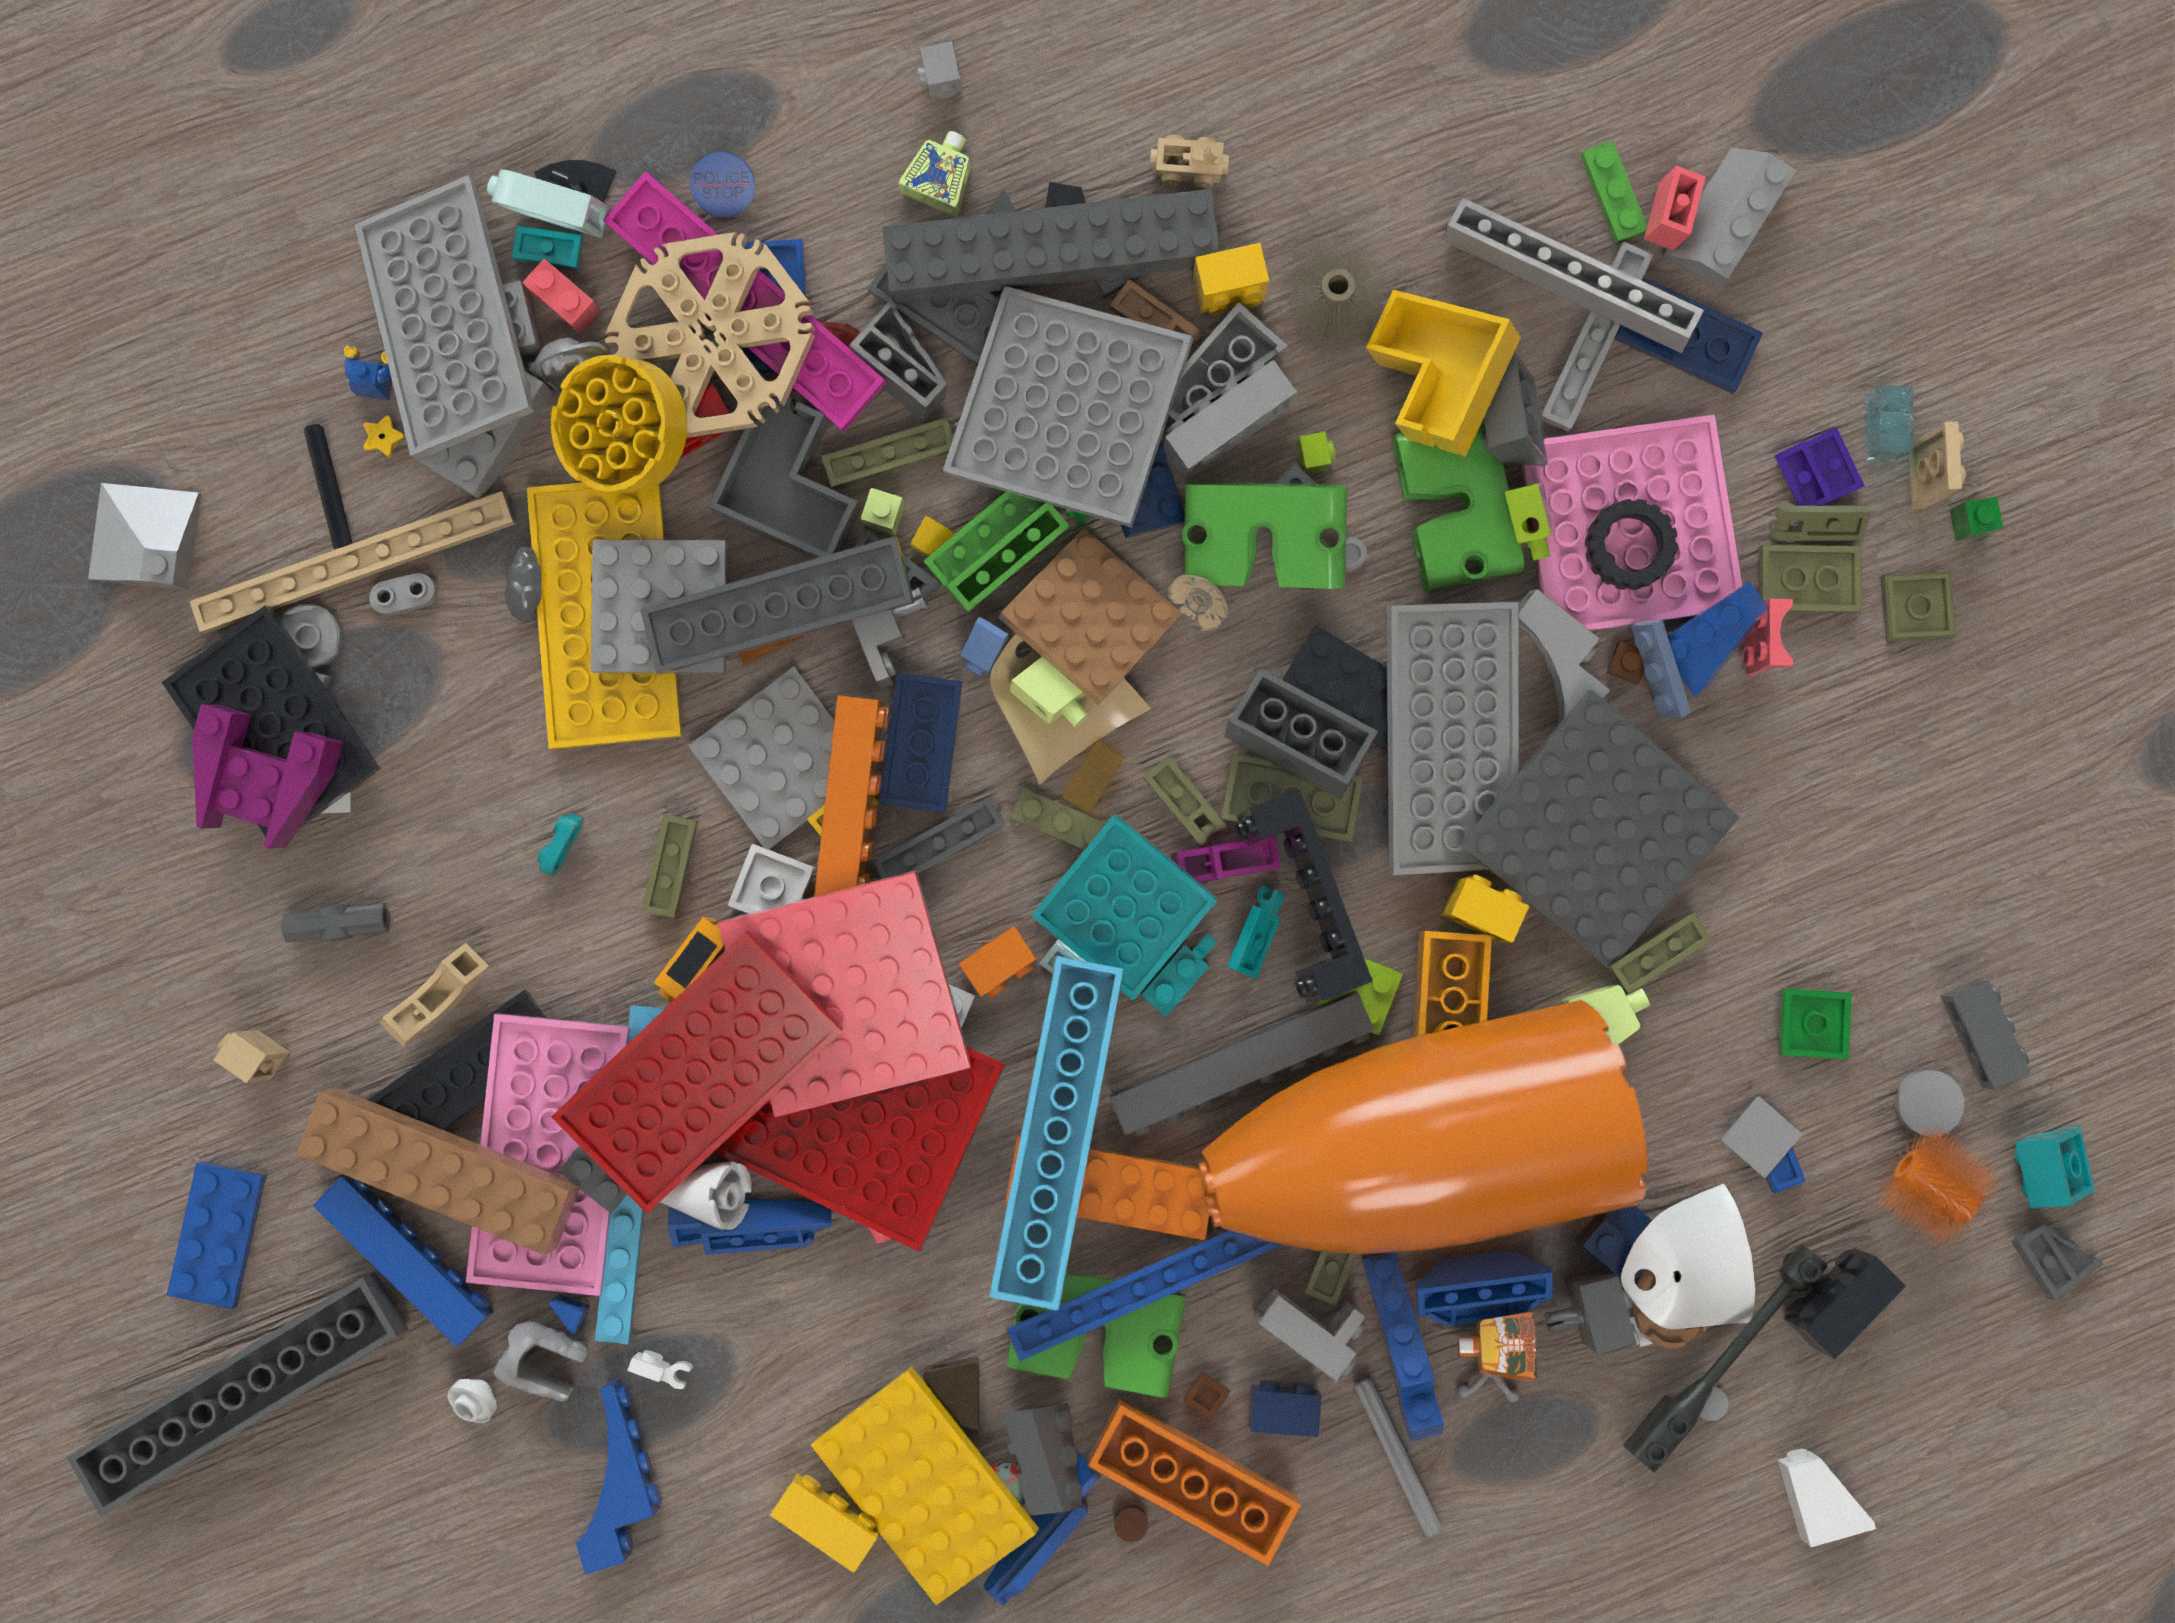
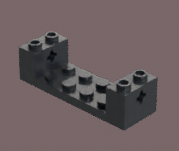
M1300 789L1250 807L1237 814L1238 821L1235 822V828L1239 838L1242 841L1245 840L1247 846L1282 833L1285 834L1286 839L1283 841L1285 850L1290 858H1294L1298 868L1295 872L1297 882L1302 890L1306 889L1310 900L1307 903L1309 913L1314 921H1318L1322 931L1319 934L1321 945L1326 953L1330 952L1331 958L1295 971L1298 978L1295 979V986L1300 997L1305 998L1307 1003L1324 1001L1373 982Z

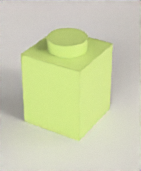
M871 488L861 516L864 527L896 536L905 509L903 498Z

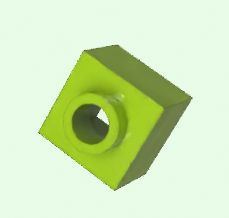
M1326 432L1299 436L1296 445L1301 469L1306 474L1328 471L1332 464L1331 460H1335V448L1332 440L1327 441Z

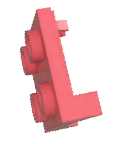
M1769 598L1764 601L1769 609L1746 637V646L1742 653V663L1746 666V675L1755 676L1773 667L1789 668L1793 666V658L1789 656L1782 645L1780 635L1782 619L1793 606V599Z

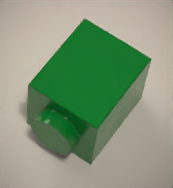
M1997 496L1963 502L1950 509L1956 541L1985 537L2004 529Z

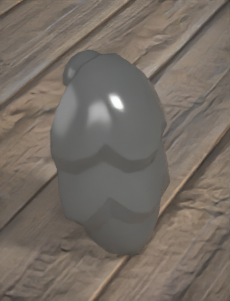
M529 546L520 547L513 557L507 573L508 585L505 590V599L513 617L520 621L533 622L537 619V606L541 600L542 576L541 567L537 562L536 555Z

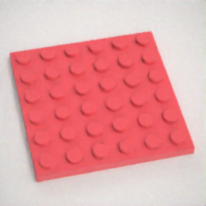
M917 871L735 917L718 923L725 951L749 930L844 1028L831 1043L770 1099L775 1117L971 1067V1061Z

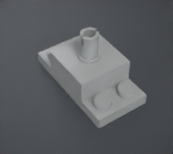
M919 588L912 591L915 602L913 604L852 621L874 678L882 690L894 685L891 676L896 675L893 663L887 653L906 645L898 625L899 617L926 608Z

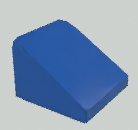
M558 1295L550 1302L551 1308L572 1334L575 1335L581 1331L590 1309L588 1304L564 1295Z

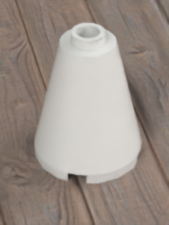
M736 1162L699 1165L660 1202L717 1229L732 1230L742 1222L749 1207V1204H745L744 1200L746 1192L751 1193L750 1174L744 1165Z

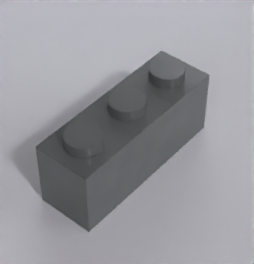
M1976 980L1940 996L1981 1088L1997 1089L2031 1074L2027 1065L2029 1064V1057L2024 1048L2018 1045L2013 1034L2015 1033V1026L2009 1016L2004 1014L2000 1005L2001 995L1990 981Z

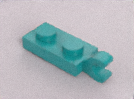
M1264 885L1259 888L1257 893L1259 907L1252 906L1227 966L1256 980L1282 918L1276 916L1285 900L1284 893L1275 889L1273 891Z
M1206 933L1192 951L1183 945L1141 995L1167 1017L1210 967L1202 959L1217 944V941Z

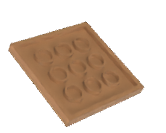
M1083 528L1007 605L998 618L1093 702L1099 705L1180 619L1183 613L1086 528Z

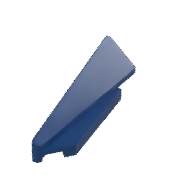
M745 1198L744 1203L749 1204L747 1213L742 1222L732 1230L717 1229L670 1206L668 1214V1229L672 1247L703 1242L705 1255L806 1247L814 1241V1235L819 1229H829L832 1226V1210L815 1201Z
M1076 1450L1078 1479L1083 1497L1098 1481L1100 1473L1088 1467V1460ZM1082 1497V1508L1066 1512L1030 1516L1039 1527L1037 1533L999 1560L984 1584V1589L1002 1606L1007 1603L1012 1595L1017 1596L1022 1592L1088 1514V1505L1082 1500Z

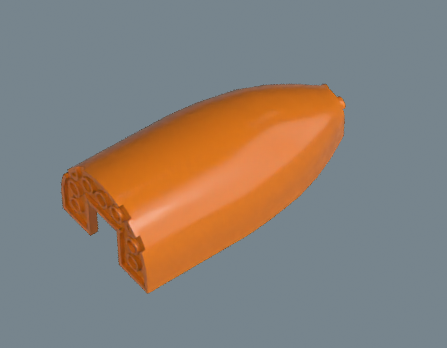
M1583 1000L1416 1036L1373 1049L1311 1074L1272 1096L1237 1121L1202 1151L1204 1163L1198 1164L1202 1183L1206 1185L1207 1192L1210 1194L1205 1196L1207 1212L1212 1217L1214 1227L1220 1226L1223 1229L1261 1240L1316 1251L1369 1254L1420 1251L1470 1244L1638 1205L1637 1201L1642 1200L1646 1193L1647 1187L1641 1174L1648 1173L1645 1133L1634 1086L1630 1087L1628 1080L1622 1074V1070L1626 1069V1062L1618 1043L1612 1044L1610 1037L1605 1034V1032H1609L1608 1024L1597 1010Z

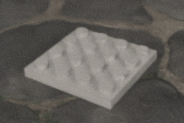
M593 540L591 672L656 674L640 609L726 585V540ZM726 657L665 674H726Z
M793 667L689 744L688 747L765 849L771 850L809 822L807 818L825 804L835 720L796 668Z

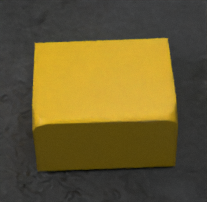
M925 516L911 541V547L929 556L956 533L932 518Z

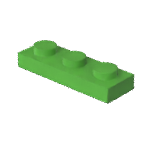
M1613 140L1583 151L1580 158L1615 245L1645 234L1647 229L1646 221Z

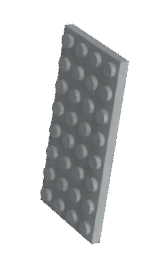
M466 175L355 224L410 456L420 460L535 412L476 181L470 175Z
M1518 602L1387 605L1389 874L1407 875L1489 870L1464 849L1460 843L1519 773Z

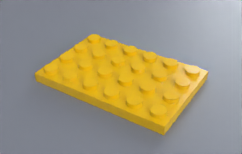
M912 1366L816 1438L811 1444L812 1448L865 1516L877 1524L876 1530L935 1605H938L1033 1537L1039 1530L1036 1523Z

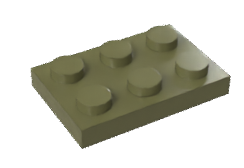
M1761 545L1759 547V595L1764 601L1769 598L1793 599V606L1788 612L1858 614L1862 612L1861 546Z

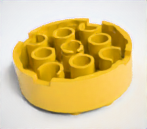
M601 355L590 358L580 363L566 376L560 385L563 389L557 406H553L551 412L553 445L566 471L575 480L583 482L594 490L605 492L638 493L649 490L664 481L679 462L687 436V416L684 402L672 379L660 368L649 362L614 355Z

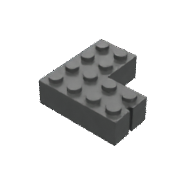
M774 397L773 400L779 406L780 411L776 413L770 406H765L761 411L762 416L766 420L764 424L759 422L753 414L751 415L753 422L758 427L744 429L708 507L715 515L810 558L817 559L841 552L861 508L856 500L804 477L829 422L825 414L799 402L795 406L790 398L787 399L785 406H783L779 399Z

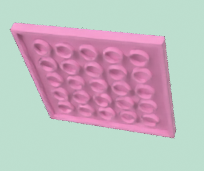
M1715 415L1545 438L1548 465L1533 466L1521 464L1524 487L1538 483L1544 484L1554 529V535L1546 537L1551 556L1536 560L1541 592L1589 631L1632 626L1640 621H1667L1695 617L1742 586ZM1625 499H1631V501L1642 499L1647 501L1646 504L1659 506L1661 508L1660 512L1664 515L1668 514L1671 518L1670 524L1672 528H1676L1678 535L1675 538L1676 543H1678V551L1674 555L1675 561L1660 579L1649 586L1637 590L1628 588L1620 590L1615 588V585H1607L1602 582L1603 578L1599 574L1595 575L1592 572L1591 568L1593 566L1590 561L1587 562L1585 555L1587 552L1585 537L1588 536V528L1591 523L1607 507ZM1530 517L1531 531L1536 532L1539 529L1538 521ZM1633 518L1618 520L1608 529L1604 540L1606 553L1612 563L1623 570L1631 572L1643 570L1650 566L1656 558L1658 549L1656 536L1651 528L1640 520Z

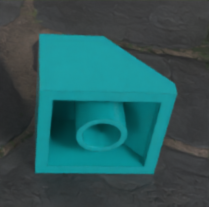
M2072 1126L2028 1135L2015 1142V1159L2017 1164L2021 1166L2023 1174L2022 1191L2029 1201L2030 1208L2071 1206L2095 1192L2081 1126Z

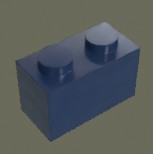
M1261 1380L1260 1385L1251 1384L1249 1428L1251 1432L1319 1437L1322 1397L1319 1390L1313 1389L1314 1385L1309 1383H1293V1388L1280 1387V1382L1272 1380Z

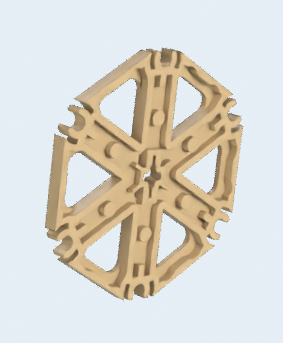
M736 232L662 244L669 256H666L661 249L656 247L654 251L658 255V262L650 265L642 258L640 261L647 271L646 274L642 273L640 267L636 264L605 333L608 336L605 339V343L609 347H619L617 353L613 354L614 356L639 359L649 363L679 359L671 379L678 388L684 402L687 416L686 438L758 427L751 418L752 414L759 422L764 424L766 420L761 414L762 409L765 406H770L778 413L780 409L773 400L774 397H777L780 403L785 406L815 338L812 333L815 331L813 324L801 323L804 316L813 315L811 307L806 306L811 305V303L764 243L763 247L760 240L756 239L752 248L745 249L748 238L742 233L738 235ZM718 250L723 254V261L704 300L680 268V261L689 254ZM760 268L769 270L785 292L783 303L778 306L741 311ZM645 287H652L679 322L631 328L628 325V317L639 292ZM703 323L707 329L715 331L713 334L715 341L719 345L718 347L712 341L710 342L708 339H705V330L700 324ZM693 327L696 330V333H693V331L690 328ZM789 341L790 351L779 376L774 381H765L742 351V348ZM715 370L736 398L737 408L731 414L698 418L695 416V412Z

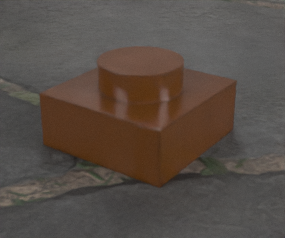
M1618 642L1606 673L1635 685L1640 684L1645 668L1639 649L1625 642Z
M1201 1371L1183 1400L1213 1420L1229 1395L1230 1389Z

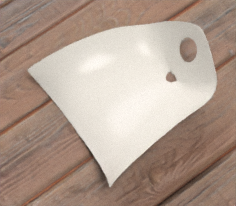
M1724 1184L1694 1195L1661 1212L1640 1234L1627 1257L1621 1274L1622 1286L1638 1308L1651 1321L1661 1327L1685 1329L1748 1323L1751 1320L1755 1306L1752 1255L1742 1218L1733 1197ZM1647 1269L1654 1273L1656 1284L1653 1289L1644 1291L1637 1287L1634 1281L1637 1271ZM1674 1271H1679L1682 1275L1681 1281L1678 1283L1675 1282Z

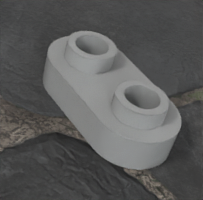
M415 573L377 583L370 591L369 600L371 606L377 612L391 616L430 606L437 598L438 587L432 578L425 574ZM417 584H421L422 592L415 595L413 593L414 587ZM389 592V601L383 603L381 596L383 593Z

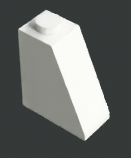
M1797 1449L1788 1452L1786 1458L1778 1459L1800 1539L1807 1545L1814 1547L1876 1529L1874 1521L1821 1458L1806 1449Z

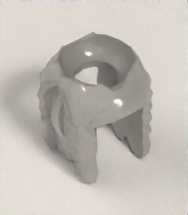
M529 1321L516 1324L507 1338L509 1348L504 1351L501 1359L498 1360L493 1370L494 1375L507 1386H516L529 1394L541 1397L547 1396L557 1401H566L574 1386L524 1366V1356L533 1346L538 1345L582 1363L588 1353L587 1346L578 1340H574L572 1336H567L564 1332H558L555 1328H548L538 1322Z

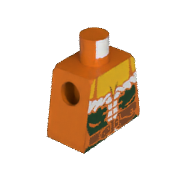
M1534 1312L1479 1321L1476 1324V1336H1458V1357H1477L1479 1373L1533 1382L1537 1379Z

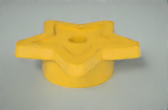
M386 415L378 424L365 422L363 425L368 434V438L363 446L365 451L378 449L386 457L390 458L392 450L396 447L397 443L405 438L403 433L393 428L392 417ZM380 434H385V438L380 439Z

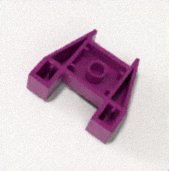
M201 704L192 736L196 827L201 829L221 828L224 814L269 827L264 848H287L335 774L343 741L311 732H294L288 757L283 759L243 747L251 714L221 705Z

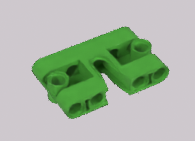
M1481 423L1466 457L1440 450L1436 444L1434 447L1407 440L1403 433L1393 435V450L1404 499L1440 500L1459 497L1465 503V510L1444 514L1416 527V531L1411 533L1425 591L1461 584L1472 585L1478 581L1522 573L1524 571L1521 543L1518 544L1505 495L1509 488L1504 465L1484 448L1482 433L1486 432L1485 423ZM1467 560H1472L1478 565L1479 573L1477 575L1470 574L1466 570L1465 562Z
M1217 482L1185 483V527L1182 530V540L1185 544L1184 575L1192 577L1195 582V577L1198 576L1205 579V583L1208 581L1213 585L1245 586V583H1249L1257 553L1259 527H1267L1273 536L1272 556L1279 587L1344 588L1346 542L1348 539L1346 528L1347 486ZM1195 525H1200L1206 530L1207 536L1204 542L1197 541L1193 537L1192 530ZM1332 528L1338 532V544L1330 545L1325 542L1323 538L1325 529Z
M1066 1271L1060 1304L1115 1280ZM1175 1292L1103 1324L1106 1328L1103 1344L1105 1387L1156 1397H1168L1175 1355L1178 1350V1339L1186 1295ZM1018 1303L1014 1325L1022 1322L1021 1314L1027 1309H1033L1038 1314L1049 1309ZM1086 1332L1022 1361H1019L1013 1344L1010 1341L1006 1366L1021 1371L1069 1380L1083 1350ZM1159 1335H1166L1171 1338L1172 1344L1168 1350L1158 1351L1153 1347L1154 1339Z

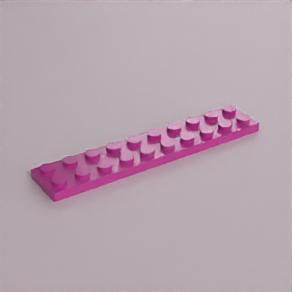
M646 171L603 219L612 230L652 265L658 262V255L654 251L656 247L661 249L666 256H669L662 244L718 235ZM718 250L689 254L680 261V268L704 300L723 261V254ZM758 270L741 311L778 306L785 300V292ZM811 315L804 316L801 323L813 324L815 331L812 333L815 338L793 388L821 413L825 414L839 429L845 432L887 382ZM786 341L748 347V349L779 375L791 346L790 342Z

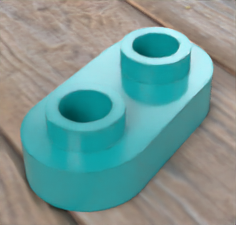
M572 812L567 816L561 815L553 828L555 836L550 845L546 844L537 857V862L540 863L539 871L551 877L559 871L583 827L584 818Z

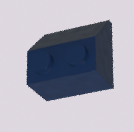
M1636 1206L1597 1214L1575 1239V1242L1607 1270L1619 1276L1621 1281V1274L1627 1257L1635 1241L1652 1222V1219ZM1645 1269L1636 1272L1634 1277L1636 1285Z

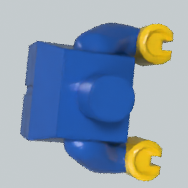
M346 346L344 348L346 356L344 370L347 378H349L351 391L357 396L389 400L392 378L385 351L381 355L384 365L357 361L361 355L360 351L356 347L352 349L350 346Z

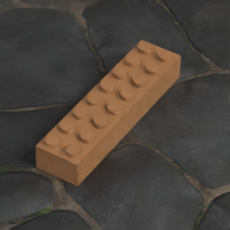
M338 1088L319 1092L296 1156L543 1255L558 1248L580 1190V1185L574 1184L565 1178Z

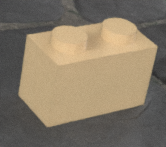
M259 1030L237 1031L227 1034L217 1046L219 1052L213 1061L245 1083L271 1080L290 1052Z

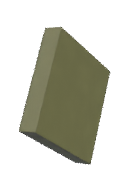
M1951 572L1885 575L1881 577L1886 642L1956 637Z

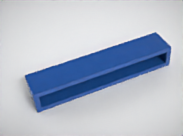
M342 1175L313 1206L456 1347L466 1342L494 1313L488 1307L490 1305L488 1299L478 1291L473 1292L465 1284V1277L457 1269L448 1268L441 1261V1253L432 1245H425L417 1237L418 1231L413 1225L407 1221L402 1222L393 1213L395 1209L387 1200L381 1197L378 1199L369 1190L371 1185Z

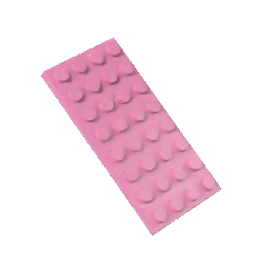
M500 1013L494 1014L480 1145L565 1178L558 1171L579 1145L551 1116L629 1043L631 1027ZM579 1190L558 1248L546 1255L472 1226L466 1283L600 1296L602 1293L611 1213L582 1190Z

